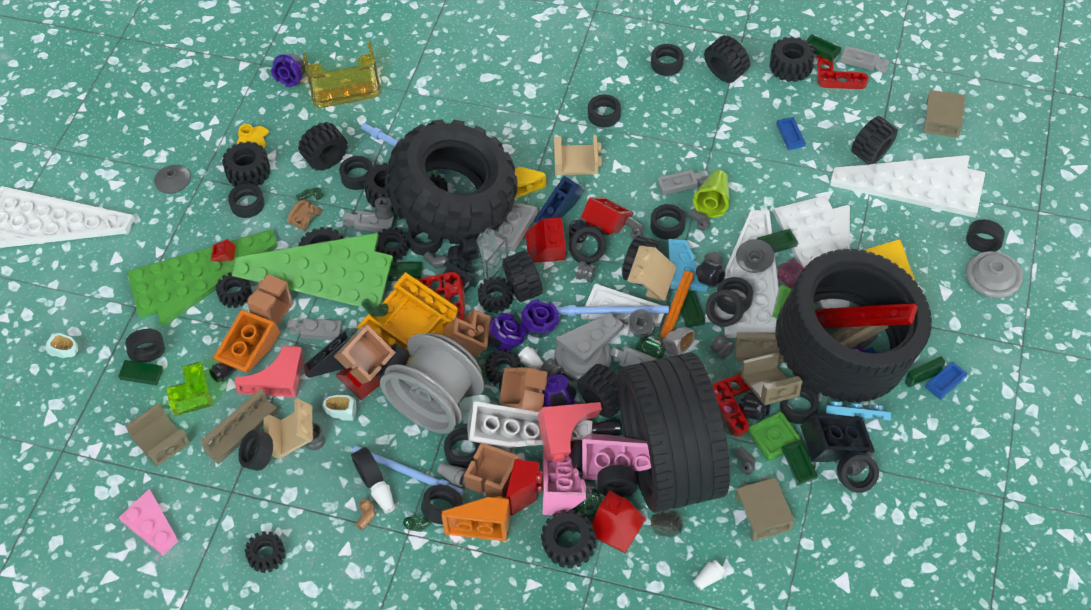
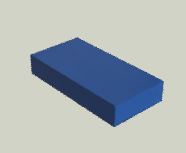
M794 117L777 120L776 125L788 150L805 147V140Z
M952 361L932 378L925 388L941 400L961 383L968 373Z

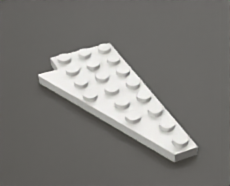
M968 155L836 167L833 171L830 186L976 218L985 172L968 169L970 157Z
M769 210L750 211L725 269V279L730 277L742 278L748 281L753 289L751 307L744 312L743 317L738 323L724 327V335L727 338H736L737 332L776 334L777 318L772 317L779 289L775 254L772 265L767 270L759 273L743 270L736 261V252L742 243L772 234ZM732 289V291L737 292L743 300L746 299V295L743 292ZM724 297L728 301L734 302L731 298ZM715 302L714 311L719 318L728 320L734 316L722 311ZM706 314V315H705V322H711V321L708 319L707 314Z

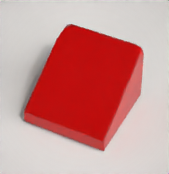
M228 239L214 244L211 261H233L236 246Z

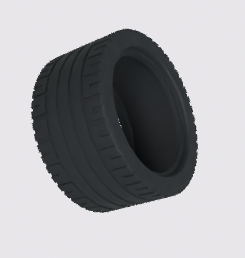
M858 249L829 251L827 254L823 253L810 261L799 275L776 320L775 336L780 355L783 356L782 359L787 363V367L793 371L792 373L795 376H799L802 383L804 382L807 387L814 389L813 391L817 393H822L821 395L829 396L831 399L846 400L847 402H866L888 394L899 384L924 349L932 329L929 303L926 302L925 294H923L922 289L918 287V283L912 279L913 277L910 274H907L903 268L898 267L899 265L892 263L891 260L885 259L881 255H875L873 252L868 253L865 250L858 251ZM826 299H841L859 306L914 303L918 308L913 324L888 325V328L885 329L890 343L889 351L865 353L848 348L831 337L820 324L814 310V303Z
M689 352L622 367L618 374V394L625 438L647 441L651 468L635 471L639 489L648 508L652 512L657 513L725 497L730 486V462L726 434L713 385L699 357Z

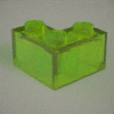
M201 361L182 366L185 383L166 388L169 405L174 417L214 406L206 372Z

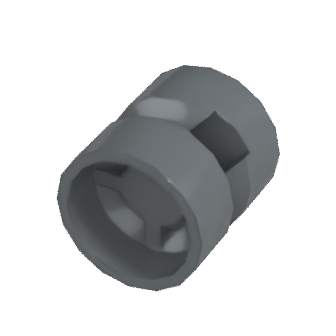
M642 309L635 310L628 318V325L634 336L647 338L652 335L655 324L652 315L648 311Z

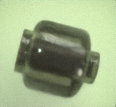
M674 510L657 512L651 517V527H653L654 532L658 536L674 538L683 529V518L680 517L678 511Z

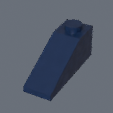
M563 176L535 217L534 222L538 223L542 219L563 217L575 206L585 190L568 177Z

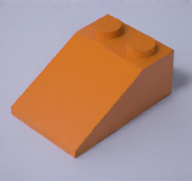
M241 310L213 359L248 373L271 350L281 332L275 322Z
M499 496L494 498L486 497L442 511L445 535L507 542L510 525L509 499Z

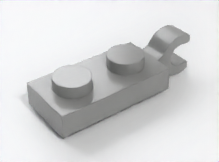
M846 46L840 62L872 71L877 68L879 72L887 73L890 61L880 59L879 54Z
M688 170L658 177V184L664 196L698 188V184L702 185L708 178V173L706 170L698 173Z
M358 211L357 215L344 213L343 220L345 221L343 226L352 227L354 225L356 230L380 231L383 233L382 229L385 228L388 231V227H393L394 215L390 219L381 220L373 212Z
M303 319V323H300L296 320H288L287 328H289V334H300L301 339L333 341L341 334L342 321Z
M626 346L624 349L612 347L610 355L621 359L619 365L623 367L656 360V358Z

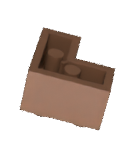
M474 309L463 320L453 319L444 327L443 336L461 345L475 359L487 349L491 316Z

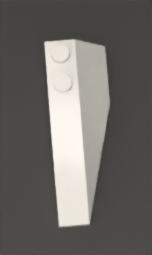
M474 401L469 409L468 440L503 447L543 445L537 416L539 412ZM585 420L579 423L573 429L570 441L582 440L588 434H591L592 421Z

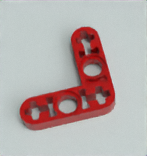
M817 55V84L820 87L859 90L867 87L869 79L867 74L862 72L833 71V62ZM821 65H827L829 68H822ZM844 78V79H846L847 81H846V82H841V81H839L838 79Z
M449 272L416 279L422 284H426L429 289H431L433 282L438 281L440 283L439 287L432 291L438 295L445 293V299L449 302L452 296L459 295V301L452 304L458 309V314L460 315L458 319L463 320L466 317L463 281L457 273ZM455 278L456 281L454 282V285H451L450 282H452V279Z
M741 373L713 384L722 420L729 432L736 437L743 436L749 428L747 419L734 399L738 395L751 391L750 387L740 377ZM730 383H737L739 390H734ZM724 406H730L733 409V413H727Z

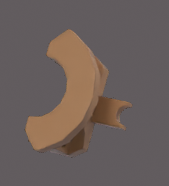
M300 200L291 209L287 222L292 223L293 226L305 232L308 229L310 219L314 215L320 217L322 209L311 204L308 200Z

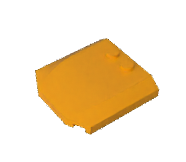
M405 272L394 284L392 293L372 315L368 314L356 329L358 331L359 328L368 324L390 347L394 344H399L408 350V339L415 334L436 333L443 335L444 327L457 317L458 309L455 305Z

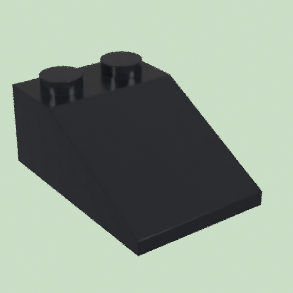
M347 328L303 365L305 375L311 378L345 369L334 356L354 333Z
M813 414L800 426L812 462L837 461L852 451H861L863 453L866 451L875 452L863 418L860 416Z

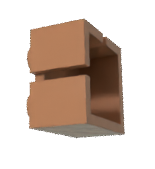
M267 274L264 280L259 282L258 290L248 298L247 304L250 313L273 321L278 327L293 305L288 283Z
M367 324L359 328L334 357L346 369L351 367L350 373L361 384L371 381L382 369L381 367L396 352Z
M504 368L499 406L540 412L544 404L542 390H545L547 384V372L533 368Z
M481 443L474 455V461H471L464 474L465 488L481 494L486 491V496L491 498L499 496L505 499L514 459H519V456Z

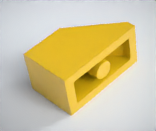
M524 167L515 168V175H517L518 191L515 199L546 187L545 173Z

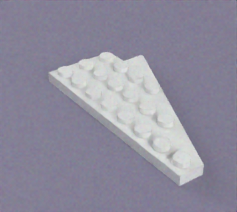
M0 187V248L126 234L135 220L131 214L8 187Z
M825 195L774 208V215L781 229H790L798 241L797 247L791 248L801 270L810 261L823 253L827 254L829 251L838 249L850 250L849 205L832 209ZM841 299L817 301L820 309L849 307V301Z

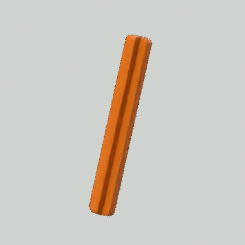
M684 271L669 313L660 332V338L662 339L670 331H673L694 277L693 272Z

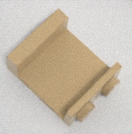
M593 135V145L561 146V136L554 137L555 176L598 174V167H602V158L598 156V153H601V142H597V135Z
M639 246L627 281L642 284L648 289L646 293L648 299L665 302L677 267L656 248Z
M298 398L294 400L295 412L280 420L271 415L264 417V433L269 434L273 439L272 456L277 459L313 440L312 405Z

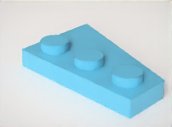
M668 239V259L677 267L669 289H677L684 271H689L694 274L689 290L707 292L708 286L698 282L695 257L687 240Z
M830 401V404H825V413L859 415L864 418L882 417L883 420H891V412L883 409V405L871 404V408L863 407L862 403H851V406H843V402Z

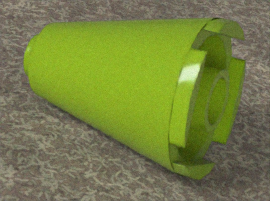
M721 170L713 171L693 197V206L696 211L706 214L708 218L723 216L730 205L728 176Z

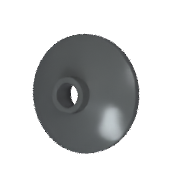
M169 165L157 172L154 183L159 191L172 194L185 189L191 177L185 167Z
M758 239L748 240L738 247L736 261L747 272H763L772 265L774 251L765 241Z

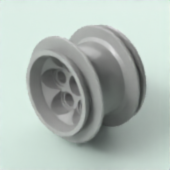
M436 333L415 334L407 342V348L411 356L410 360L405 366L391 365L387 367L380 380L381 389L388 401L410 421L432 432L450 433L462 421L461 410L458 406L462 397L480 395L484 390L481 368L474 357L455 341Z

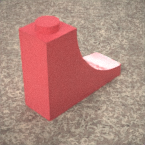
M282 346L277 359L269 367L250 376L236 377L234 384L238 394L254 395L259 389H262L266 396L296 398L304 363L302 347Z
M600 402L541 408L537 416L546 461L553 460V462L557 463L564 461L571 453L570 440L573 429L582 421L597 417L602 410Z

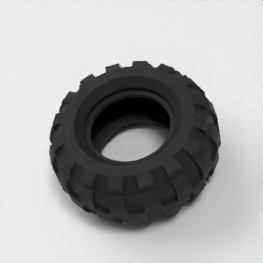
M440 119L433 120L426 126L421 124L405 135L404 139L401 138L391 152L386 168V191L395 213L400 219L405 218L408 228L415 233L422 231L428 234L427 239L439 242L440 239H448L450 244H458L459 237L462 236L465 239L475 237L476 240L487 236L492 230L495 231L506 221L518 191L515 166L509 152H504L502 143L496 137H488L485 129L477 125L474 128L464 125L465 121L453 119V122L445 123ZM435 169L457 171L474 184L476 191L466 194L447 192L436 186L428 177L427 172Z

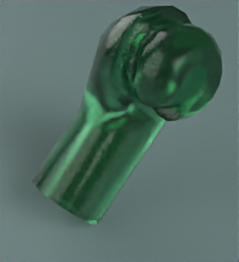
M319 187L309 188L297 194L296 198L300 201L314 196L315 200H320L324 197V194Z
M365 299L361 303L363 308L372 317H384L388 314L389 307L385 303L374 306L369 299Z
M425 516L422 519L406 517L403 520V525L407 530L422 532L433 523Z

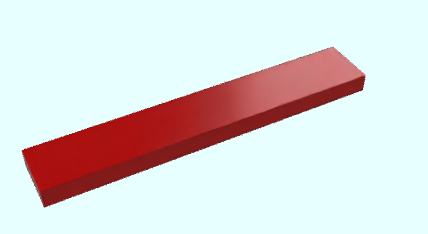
M912 303L815 309V313L823 328L913 324L918 307Z

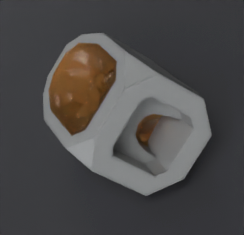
M688 327L670 331L661 341L663 349L668 354L674 356L683 354L693 343L695 333L694 330Z

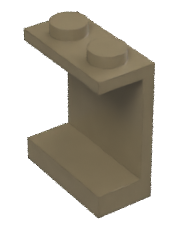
M929 90L923 133L959 138L963 122L965 95Z
M778 352L744 360L742 363L740 377L764 405L800 396L802 380L799 376L788 379L777 367L779 361Z
M160 403L150 407L145 413L131 420L125 426L130 437L156 467L190 444L186 433L182 429L179 430L165 415Z
M776 477L772 479L765 478L751 485L743 484L736 488L735 500L736 502L741 501L749 520L752 541L792 530L794 518Z

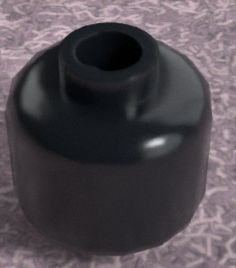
M705 260L696 268L698 282L703 285L717 287L725 279L726 273L723 266L719 263Z
M747 393L744 399L740 400L739 407L745 418L762 420L765 416L769 415L770 404L764 405L755 393Z

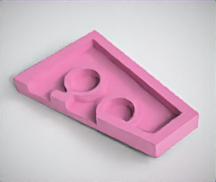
M150 489L119 517L124 525L162 556L178 543L173 530Z

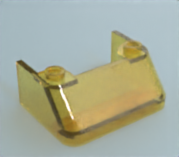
M367 41L369 54L359 57L358 66L324 72L323 66L319 64L309 65L307 55L303 53L311 96L315 107L325 108L376 98L381 94L371 41Z

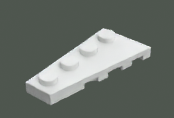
M595 284L585 307L662 305ZM651 313L655 326L660 327L665 313ZM581 314V319L595 320L606 314ZM612 314L621 322L628 324L630 314Z

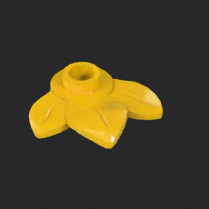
M243 124L238 130L239 139L237 144L250 141L251 143L256 142L265 148L266 143L263 137L269 133V130L263 126L252 127L250 124Z

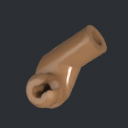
M366 498L359 502L362 516L355 523L360 530H363L375 516L374 506Z

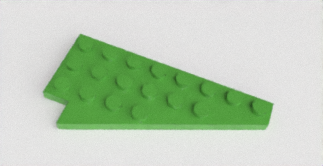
M272 229L230 241L236 246L233 261H211L212 247H208L127 271L139 318L158 313L162 327L166 326L216 291L218 280H223L222 276L225 275L227 277L230 272L232 275L236 257L265 253L276 249L278 246Z
M374 233L236 257L232 276L260 282L269 274L286 281L289 290L376 311L382 304L393 256L375 252L379 234Z

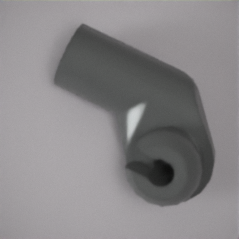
M691 209L688 217L697 221L698 228L701 231L707 230L710 225L708 216Z
M628 217L625 225L632 229L631 235L633 239L637 235L643 236V225L632 217Z
M430 251L424 255V259L435 269L444 268L446 261L452 263V260L445 255L435 257Z
M739 447L735 455L742 460V472L750 475L755 470V458L745 449Z

